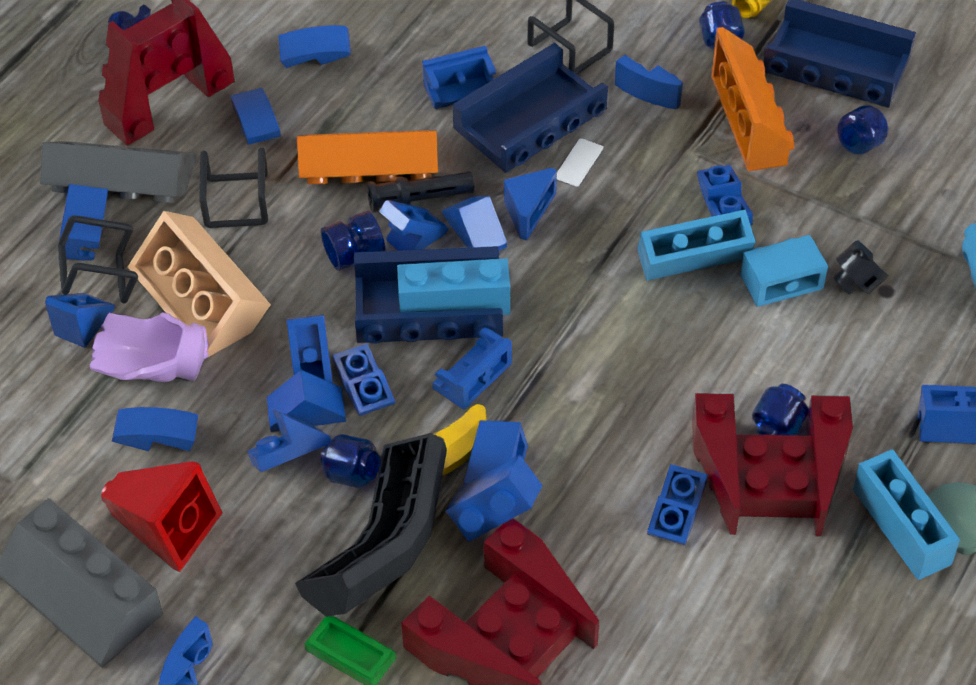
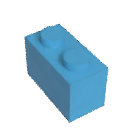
M806 235L743 252L740 276L756 306L759 307L824 289L828 265L811 235Z

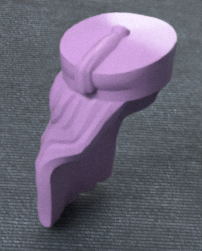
M163 312L150 319H138L132 316L109 313L101 326L102 332L97 333L92 347L93 361L90 363V369L120 380L148 379L157 382H169L178 377L195 382L204 359L208 357L206 328L196 323L186 325L179 319Z

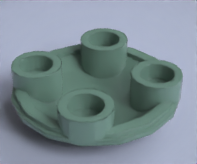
M961 482L944 484L932 491L929 498L959 537L960 541L957 552L963 555L974 554L976 552V486Z

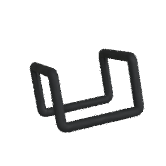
M566 0V17L552 27H548L534 16L528 18L527 43L530 47H533L551 36L569 49V69L577 75L612 51L614 21L587 0H575L608 23L607 46L575 68V46L556 32L567 25L572 19L573 0ZM534 25L544 31L535 38Z
M263 147L258 149V172L211 175L208 154L204 150L201 151L199 201L203 223L207 228L265 225L268 222L265 199V178L268 176V167ZM258 179V200L261 218L210 221L206 199L207 181Z
M77 215L69 217L58 243L62 294L67 295L70 292L78 270L117 276L120 302L123 304L127 303L138 279L137 273L124 270L123 253L133 232L132 226L125 223ZM74 223L125 231L116 251L117 268L75 263L67 276L65 245ZM125 277L130 278L127 286L125 284Z

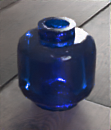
M717 1L709 4L699 17V26L704 44L710 49H715L717 28L724 27L740 39H743L745 35L739 9L726 1Z
M870 105L860 106L842 116L837 127L838 139L847 151L853 154H865L883 144L888 136V122L884 114L876 107Z
M784 383L779 384V386L766 388L752 412V419L759 427L757 429L758 434L796 436L809 413L808 406L805 403V395L795 387Z
M345 434L335 436L323 448L320 458L325 476L330 482L355 488H361L374 480L379 472L381 462L380 454L377 452L372 441Z

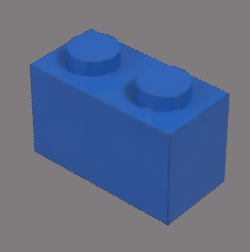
M519 454L458 488L446 509V513L468 542L531 509L542 488V484Z

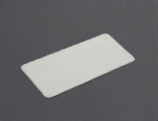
M580 138L558 170L557 180L578 187L604 147Z

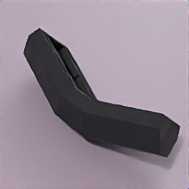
M429 433L384 445L369 521L355 544L295 582L301 597L325 617L346 614L409 571L432 532L447 453L442 437Z

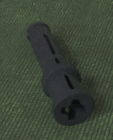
M470 171L407 181L403 177H397L393 182L375 184L373 181L367 182V195L372 213L378 212L386 200L410 205L412 201L474 193V179Z

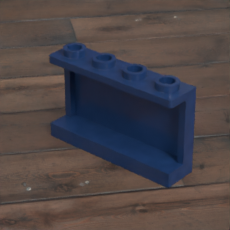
M788 0L780 29L772 45L768 44L765 49L763 60L765 73L889 108L910 60L916 32L802 0Z
M554 42L454 103L453 128L507 173L516 166L523 165L530 157L541 150L548 149L554 142L568 133H573L579 126L593 117L600 116L607 109L608 86L600 83L592 88L563 64V49Z
M498 246L354 253L355 329L357 343L377 344L396 341L415 342L418 340L483 338L479 335L483 328H488L503 337V310L501 308L400 313L397 265L499 259Z

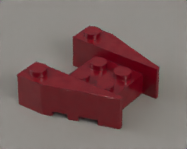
M171 0L172 3L124 31L113 21L108 23L106 46L109 48L108 63L103 64L102 76L106 80L104 90L99 92L98 101L104 125L126 146L155 130L148 95L154 91L159 90L184 74L208 98L235 82L230 55L199 8L190 0Z
M695 393L692 416L693 452L697 461L701 462L705 473L708 474V486L710 490L714 491L720 505V513L730 535H736L739 517L814 518L815 536H821L845 462L853 430L850 396L811 395L806 419L807 436L736 434L734 394Z
M514 518L503 523L484 541V568L502 580L504 584L466 622H463L430 595L401 622L403 648L434 672L448 676L449 673L468 680L469 685H541V681L537 677L576 637L592 649L598 646L599 619L543 540Z

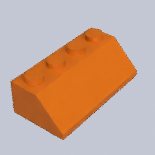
M724 27L717 28L711 77L747 171L788 165L789 152L794 149V138L791 130H786L784 113L781 106H776L774 88L772 83H767L763 61L757 59L751 45Z
M437 130L308 134L297 136L299 178H307V184H327L328 177H342V183L363 182L362 176L376 175V182L395 181L398 174H411V180L431 178V173H438Z

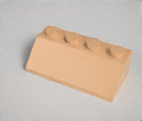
M163 211L128 265L129 270L137 273L140 283L166 313L179 319L186 325L196 323L206 328L208 357L252 333L271 305L198 221L191 216Z

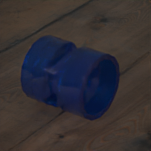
M369 210L349 217L347 224L338 221L321 228L320 232L324 249L331 264L337 271L354 265V253L385 251V242L381 229Z

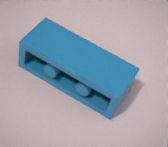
M745 209L643 231L640 234L637 251L646 281L743 260V252L753 250L755 238Z
M508 258L397 265L400 313L501 308L503 315H510Z
M892 449L859 463L853 491L916 579L920 580L951 566L960 539L895 451Z

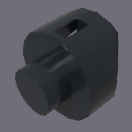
M857 240L836 258L843 269L833 278L849 295L858 287L867 294H870L889 275L873 261V253Z

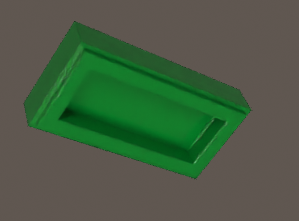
M334 616L325 617L304 643L305 651L364 685H377L396 660V651Z

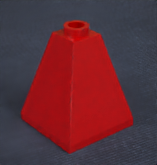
M194 461L119 472L112 481L104 485L101 493L102 501L106 504L111 515L172 569L181 572L223 513L199 463Z

